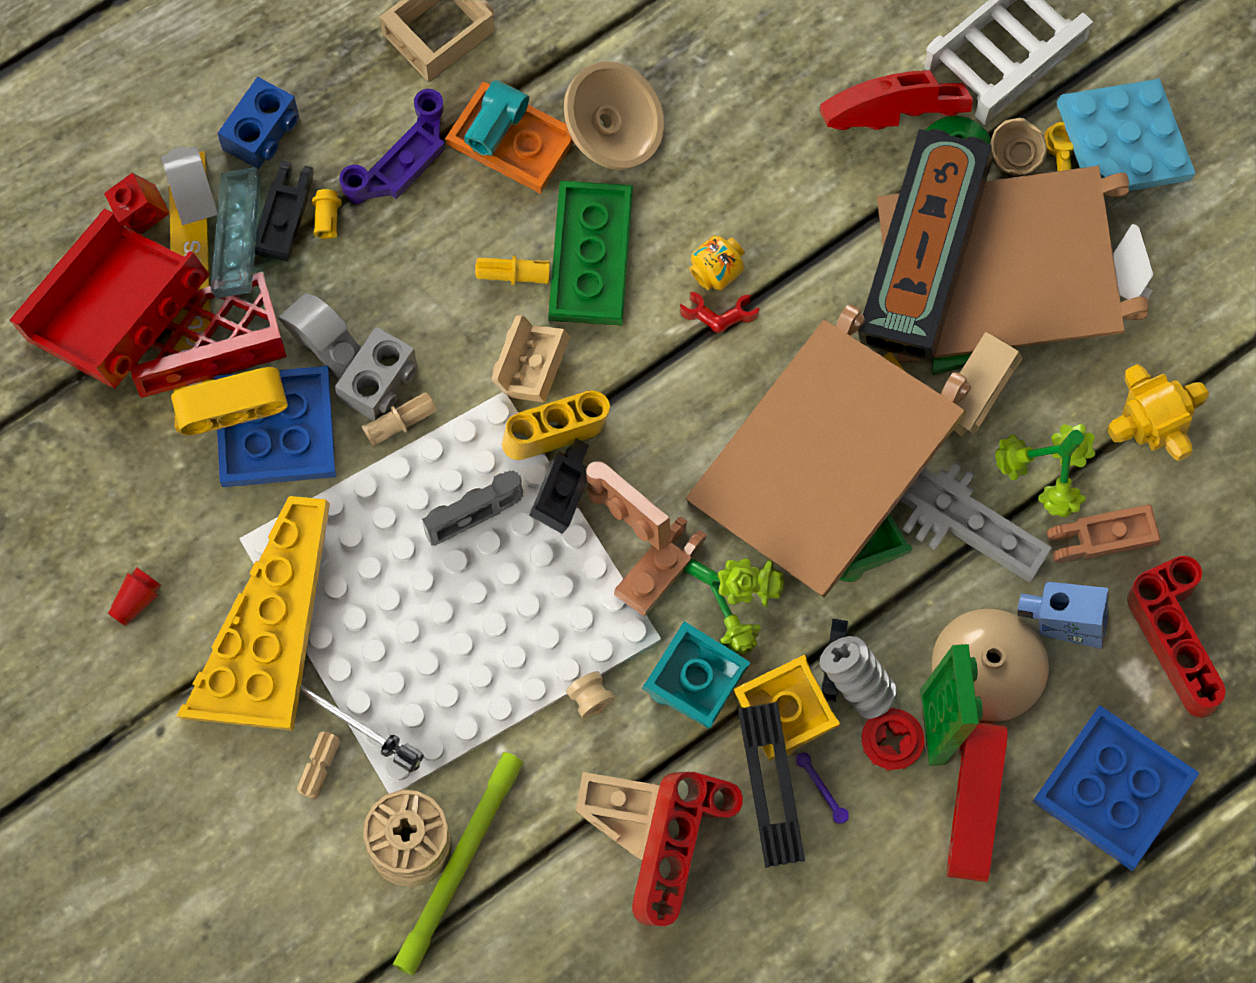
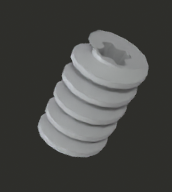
M843 637L825 648L820 656L822 670L827 673L829 679L834 682L836 688L841 691L850 706L859 711L862 718L871 719L879 717L894 705L897 698V686L863 640L858 637Z

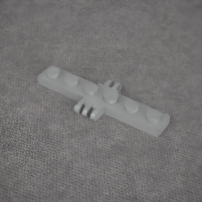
M955 461L949 472L941 469L938 475L924 468L899 500L914 510L902 530L910 533L914 529L916 522L920 523L923 526L915 538L922 542L929 530H931L935 535L930 540L929 547L936 550L948 531L1030 583L1052 547L970 497L974 489L968 486L975 473L969 469L962 480L957 479L955 476L962 467V464Z

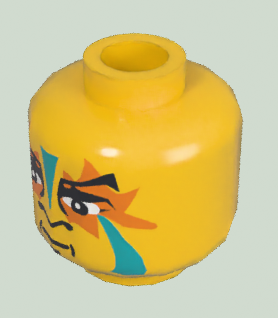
M713 235L691 254L692 266L689 267V270L704 289L709 290L713 288L722 291L743 273L745 265L741 257L745 255V252L734 238L730 237L726 240L721 236Z

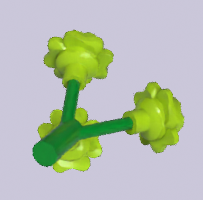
M1063 424L1060 427V433H1054L1051 436L1054 446L1033 449L1032 447H1025V442L1018 440L1015 434L1009 435L1007 439H1001L999 441V448L995 451L996 466L1004 475H1008L1012 481L1017 480L1019 476L1027 474L1026 465L1032 462L1035 457L1052 454V457L1055 459L1061 458V476L1057 478L1055 486L1044 487V492L1039 495L1038 500L1044 503V509L1048 510L1053 516L1059 515L1064 518L1069 517L1073 512L1080 511V505L1085 503L1086 497L1080 494L1079 488L1071 487L1072 481L1069 478V470L1071 465L1084 467L1087 462L1086 458L1095 456L1093 448L1095 435L1089 432L1086 433V426L1084 424L1076 426Z
M747 558L740 561L728 560L725 566L726 569L716 572L691 559L684 569L685 572L710 586L725 617L723 623L727 631L723 638L719 640L720 643L738 655L750 653L757 646L756 638L759 636L758 632L761 626L760 624H741L738 616L732 614L727 602L732 605L738 602L750 603L753 599L752 593H757L758 597H761L763 607H768L769 599H779L784 589L783 572L774 569L772 561L769 560L764 565V569L760 571L757 567H751V561Z

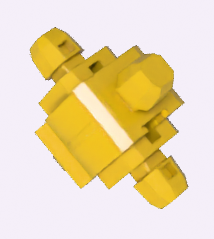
M1139 364L1125 370L1124 380L1129 388L1122 416L1113 420L1107 429L1113 442H1124L1132 439L1134 436L1140 445L1148 442L1151 451L1166 445L1165 449L1177 461L1189 457L1193 450L1187 433L1195 411L1194 409L1203 405L1209 396L1204 384L1195 382L1182 387L1177 380L1168 382L1164 373L1151 379L1146 369Z

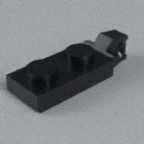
M577 438L574 439V442L566 449L565 453L558 451L551 460L529 516L561 534L569 527L587 482V467L582 462L589 445Z

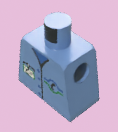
M1046 582L1043 597L1021 593L1018 616L1039 620L1040 634L1042 636L1102 649L1109 616L1108 588Z

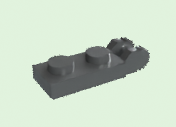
M514 470L504 471L503 474L500 473L494 476L491 485L483 489H472L461 500L449 506L442 505L431 510L427 517L422 519L425 535L431 546H436L500 514L501 511L521 501L524 492L521 485L522 479L518 472H514Z

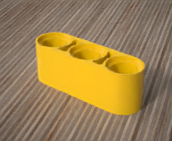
M274 367L259 368L185 387L171 395L178 429L182 435H197L272 416L284 411L288 406L280 372Z
M591 390L516 413L507 421L501 442L502 450L511 459L525 460L571 445L575 438L583 441L600 434L605 425L610 409L609 400L602 393ZM583 411H591L597 417H588ZM556 422L559 423L563 428H553L548 423ZM521 433L527 436L528 439L520 440L513 434Z

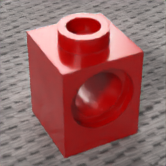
M133 172L104 193L118 223L140 234L170 214L156 185Z

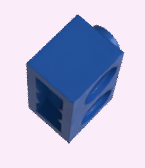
M257 76L217 133L222 150L260 169L265 160L269 161L277 152L279 140L286 131L290 132L298 121L299 113L295 96ZM268 108H278L274 113H264ZM249 136L259 137L253 142L244 141Z

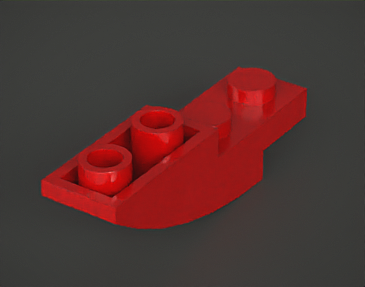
M931 70L909 71L878 77L852 86L821 103L819 111L827 127H832L836 130H848L851 127H868L874 130H882L886 127H898L901 113L909 116H921L923 113H940L946 116H954L958 113L971 112L973 98L964 83H938Z

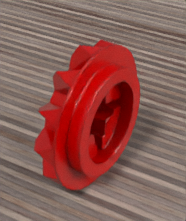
M890 708L881 716L868 719L861 734L863 753L867 755L873 765H878L887 771L905 770L918 760L924 748V732L920 723L913 715L901 709ZM886 726L894 736L901 735L902 737L907 735L898 744L899 754H897L896 750H893L891 745L878 746L886 739Z

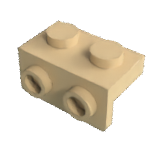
M516 315L511 328L507 332L500 357L494 365L492 382L504 394H507L509 398L546 402L570 335L564 329L534 326L525 316Z

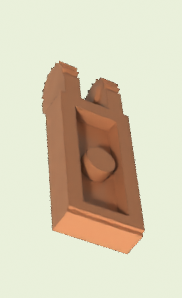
M1150 504L1078 518L1076 522L1054 526L1046 531L1050 541L1068 539L1077 534L1079 537L1080 545L1060 548L1052 553L1055 563L1075 561L1082 557L1089 559L1159 545L1161 542Z
M679 517L670 526L671 543L660 551L652 545L615 588L614 595L644 617L685 571L684 569L706 540L707 535L699 530L690 538L683 551L675 546L673 543L682 535L688 523L683 517Z

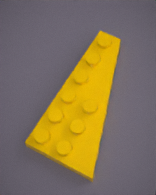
M288 497L268 536L269 542L259 561H255L249 573L251 577L242 594H238L211 647L213 651L203 671L198 672L193 682L194 688L186 704H182L176 715L178 718L294 731L330 503L326 499Z

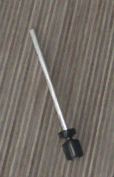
M301 685L300 693L382 745L381 755L388 757L394 754L393 762L409 773L419 769V764L424 758V754L408 743L399 746L400 738L396 735H391L388 739L384 738Z

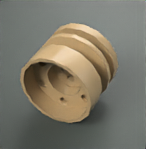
M399 790L386 794L371 807L364 821L363 838L373 867L383 879L397 886L416 887L431 882L443 872L450 859L452 840L444 812L433 798L419 791ZM410 827L412 831L410 841L403 842L400 836L403 834V828Z

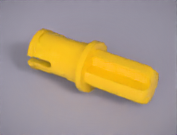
M513 255L512 259L479 257L475 263V276L477 279L511 281V285H515V282L548 284L550 260L516 259V256Z

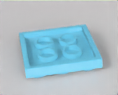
M1160 79L1062 94L1058 98L1056 103L1070 142L1073 144V150L1080 168L1099 166L1101 179L1116 173H1126L1129 180V191L1190 181L1196 174Z

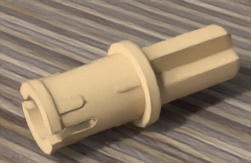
M422 393L397 408L391 406L390 412L361 427L374 448L377 444L401 431L404 434L407 433L406 428L435 413L437 410L436 405L428 393Z

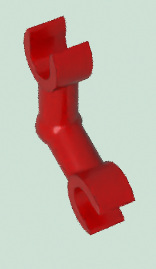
M690 292V300L698 305L696 309H688L680 304V313L688 320L698 319L709 326L714 332L722 333L739 321L746 323L755 321L759 316L760 308H756L751 312L743 311L741 308L750 303L751 295H743L738 298L736 307L718 315L704 306V300L700 294Z

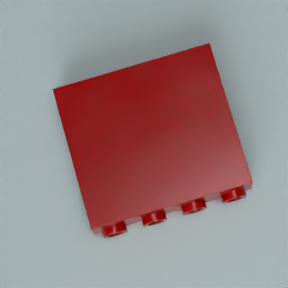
M104 208L9 321L29 343L115 389L210 274L194 252L189 251L184 257L119 224L114 213Z

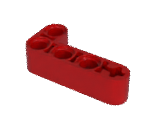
M1183 555L1175 557L1137 576L1127 594V603L1185 709L1195 717L1204 718L1216 711L1225 698L1226 689L1178 603L1192 595L1202 578V568L1197 560ZM1182 572L1186 574L1190 583L1181 584L1174 579L1173 573ZM1143 587L1151 589L1155 593L1156 599L1146 600L1140 595L1138 589ZM1157 622H1169L1174 627L1175 633L1166 634L1162 632ZM1186 655L1190 657L1194 667L1184 668L1178 663L1176 656ZM1199 691L1202 695L1209 693L1211 699L1209 700L1207 697L1200 698L1197 693Z
M979 722L960 745L959 754L961 762L947 861V877L988 882L1007 746L1008 728L1004 725Z
M689 771L673 772L662 779L632 902V912L639 923L648 926L666 927L677 920L701 817L729 818L735 816L743 805V795L737 785L729 781ZM682 780L688 786V794L684 800L678 793V785ZM718 790L724 797V804L720 810L714 803V796ZM673 819L679 825V833L675 839L669 833V825ZM664 858L670 864V873L665 879L660 873V864ZM656 886H665V892L663 890H655ZM653 902L655 905L660 906L659 913L652 910Z

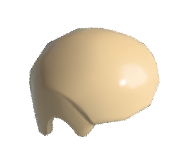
M1024 118L1005 120L994 130L990 145H992V159L995 165L1001 171L1014 177L1033 174L1043 165L1047 153V146L1042 131Z

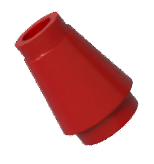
M136 567L132 574L127 573L107 614L126 627L130 621L159 596L156 592L162 585Z

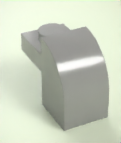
M186 146L172 149L167 155L161 156L182 225L218 215L197 146L191 148Z
M303 294L278 317L299 345L311 349L322 364L328 366L330 374L335 378L339 379L344 374L361 349L347 331L349 327L341 317L324 301L314 295Z

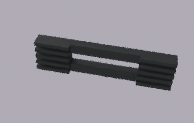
M778 702L738 708L765 868L779 866L780 864L803 862L805 857ZM769 744L773 745L786 819V822L770 824L757 749L758 746H767Z

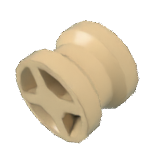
M599 671L591 672L579 678L566 690L569 698L576 700L579 705L578 713L582 719L590 718L602 712L615 701L612 691L604 688L602 684L603 677Z

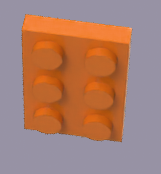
M483 81L448 133L446 145L541 194L574 143L567 125L528 105L520 122L517 125L510 126L492 156H483L473 151L465 143L464 136L482 109L483 97L490 84Z

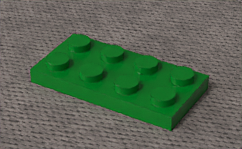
M969 644L952 645L920 689L929 766L945 765L979 724L978 721L982 720V701L980 696H975L974 681L978 677L977 661L975 657H970Z

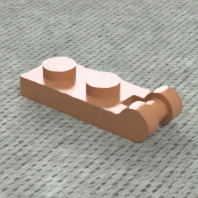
M597 461L587 466L588 498L591 502L596 504L604 503L618 520L623 519L633 528L636 535L642 541H648L659 551L671 543L670 518L607 464Z

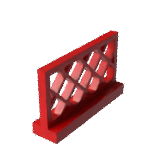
M263 272L197 290L182 308L188 311L179 325L170 322L166 327L174 331L167 343L163 345L155 341L150 346V348L160 352L156 359L141 364L137 362L130 371L140 398L208 380L214 378V376L226 375L286 358V351ZM259 286L261 293L253 304L238 298L243 290ZM218 298L225 302L215 315L202 309L207 300ZM263 303H264V306H265V310H264V309H261V306L263 305ZM233 305L247 311L239 324L224 319ZM255 315L268 320L270 327L254 332L247 329ZM196 316L211 321L202 335L188 329ZM219 325L233 331L229 339L219 342L210 339ZM182 336L196 341V344L190 350L178 352L173 349Z

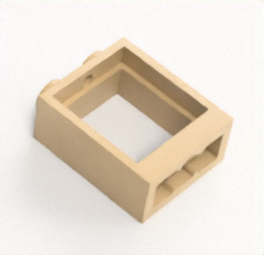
M440 0L399 1L380 16L382 34L430 82L495 32L493 18L495 12L487 0H453L474 23L435 53L408 25Z
M988 332L984 333L960 374L966 377L967 382L971 386L969 393L956 404L966 411L965 416L953 430L954 433L961 437L966 432L974 436L976 435L1023 359L1018 350Z

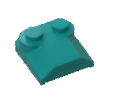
M684 621L642 689L648 692L655 702L661 705H669L710 729L751 662Z

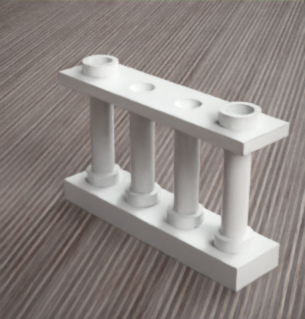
M988 0L945 37L939 35L928 45L924 68L932 71L943 62L978 95L975 117L985 126L1088 39L1093 21L1088 16L1081 13L1073 21L1070 19L1065 20L1045 0H1023L1055 30V36L1046 43L1044 40L1039 41L1006 10L1016 0ZM995 19L1030 52L1029 58L1021 64L1019 62L1013 63L980 30ZM968 40L1004 74L1003 79L995 86L993 84L988 85L954 53Z

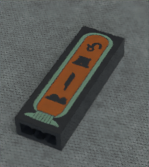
M919 129L863 316L865 317V322L858 330L859 340L863 345L931 362L934 361L992 164V145L986 144L985 141L976 137L963 139L950 136L947 132L939 129H931L930 131Z

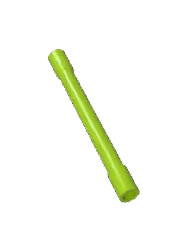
M503 752L488 780L486 791L414 929L408 934L392 964L397 969L409 975H415L430 946L431 938L504 797L510 792L524 765V762L515 755Z

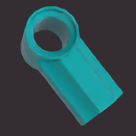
M494 80L483 97L482 109L464 136L465 143L473 151L483 156H492L510 126L517 125L522 119L529 104V95L499 80Z

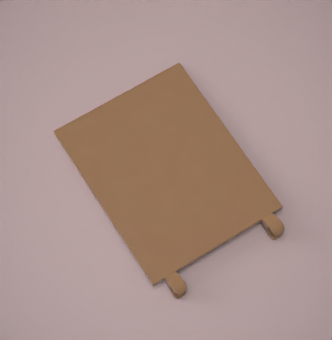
M1099 166L986 181L934 359L972 354L985 332H988L1009 346L1017 348L1122 334L1125 332L1123 319H1146L1149 309L1146 297H1135L1120 302L1104 196L1122 197L1128 194L1129 180L1127 174L1116 173L1101 179ZM899 194L877 197L883 247ZM897 353L899 363L923 360Z
M851 304L843 309L836 326L825 319L820 323L685 498L693 506L823 598L827 596L965 416L966 411L956 404L971 390L966 377L958 372H954L948 378L942 393L939 394L851 337L865 322V317L861 314V311Z

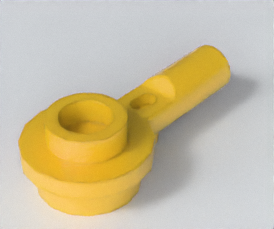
M1058 122L1047 128L1044 133L1047 152L1056 157L1057 171L1071 170L1070 156L1074 154V147L1072 142H1070L1064 122Z

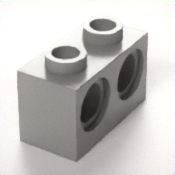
M375 327L336 384L335 390L338 401L373 421L379 418L382 413L390 412V407L394 406L398 395L396 392L403 382L408 384L417 371L418 364H416L414 348ZM386 357H396L399 359L392 366L380 364ZM369 386L378 389L372 396L360 394L364 388Z

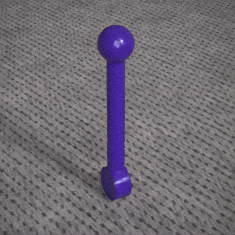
M806 752L799 753L796 756L797 765L805 768L834 812V822L844 824L849 818L848 811L838 806L811 765L810 755Z

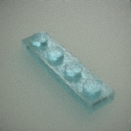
M256 167L221 173L210 288L216 299L250 293L252 291L261 175Z

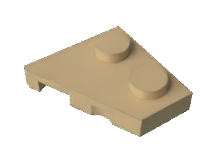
M582 772L576 813L642 861L660 785Z

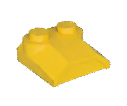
M805 655L734 689L741 708L778 702L787 756L791 755L796 748L840 726L811 671ZM773 745L761 746L768 761L774 760Z

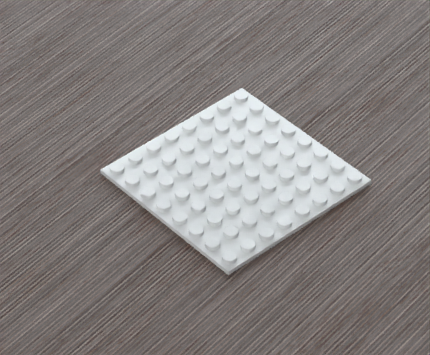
M503 392L313 497L326 499L330 503L306 654L340 710L386 739L391 735H396L400 738L399 746L408 743L424 754V758L419 764V769L409 773L393 762L394 754L384 757L381 755L382 745L349 725L389 794L411 787L566 697L567 688L586 674L599 671L601 675H604L661 642L659 634L647 615L644 617L614 595L615 588L623 580V577L578 506L569 527L563 534L529 516L550 462L544 453L525 460L511 459L504 453L501 442L509 418L518 413L507 394ZM513 434L517 439H528L527 436H525L524 434ZM514 470V472H518L522 479L521 485L524 492L521 501L501 511L500 514L436 546H431L425 535L422 519L427 517L431 510L442 505L449 506L461 500L472 489H483L491 485L494 476L500 473L503 474L504 471ZM277 518L239 538L253 564L255 561H259L269 542L268 536Z

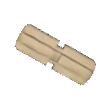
M324 731L319 733L309 757L311 763L306 764L297 786V791L300 795L309 799H316L327 776V770L325 769L331 766L340 744L339 737Z

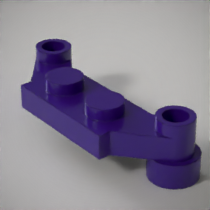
M423 89L416 94L414 108L417 122L368 172L363 166L356 164L349 165L341 171L339 176L341 189L347 195L350 202L360 204L366 199L390 195L397 200L445 150V142L440 139L441 116L444 111L443 98L438 91Z

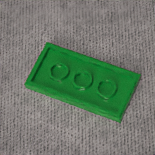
M560 180L548 321L623 326L633 185Z

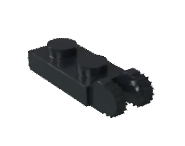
M282 161L275 182L271 183L251 248L253 254L289 262L308 201V193L314 175L313 167L304 166L300 173L297 188L287 186L292 174L291 162Z

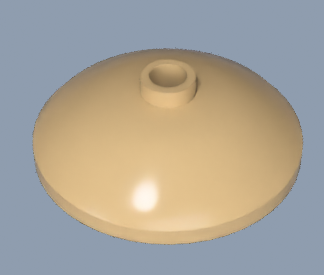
M604 61L586 67L570 82L564 99L565 122L574 143L589 159L606 168L626 170L644 163L656 152L663 137V110L656 92L640 73L624 64ZM600 119L604 122L605 127L601 124Z
M977 609L955 618L941 632L933 649L931 670L932 672L935 670L952 645L969 644L970 657L976 658L978 677L974 681L975 696H980L983 706L982 720L978 722L1001 723L1010 721L1026 713L1039 700L1048 679V655L1038 633L1022 618L1003 610ZM988 653H996L1000 657V662L991 663L986 655Z

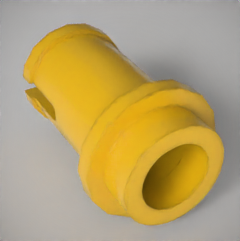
M318 190L316 196L312 198V204L315 206V229L313 235L315 237L319 236L320 239H333L337 237V209L341 206L342 200L338 198V193L334 190Z

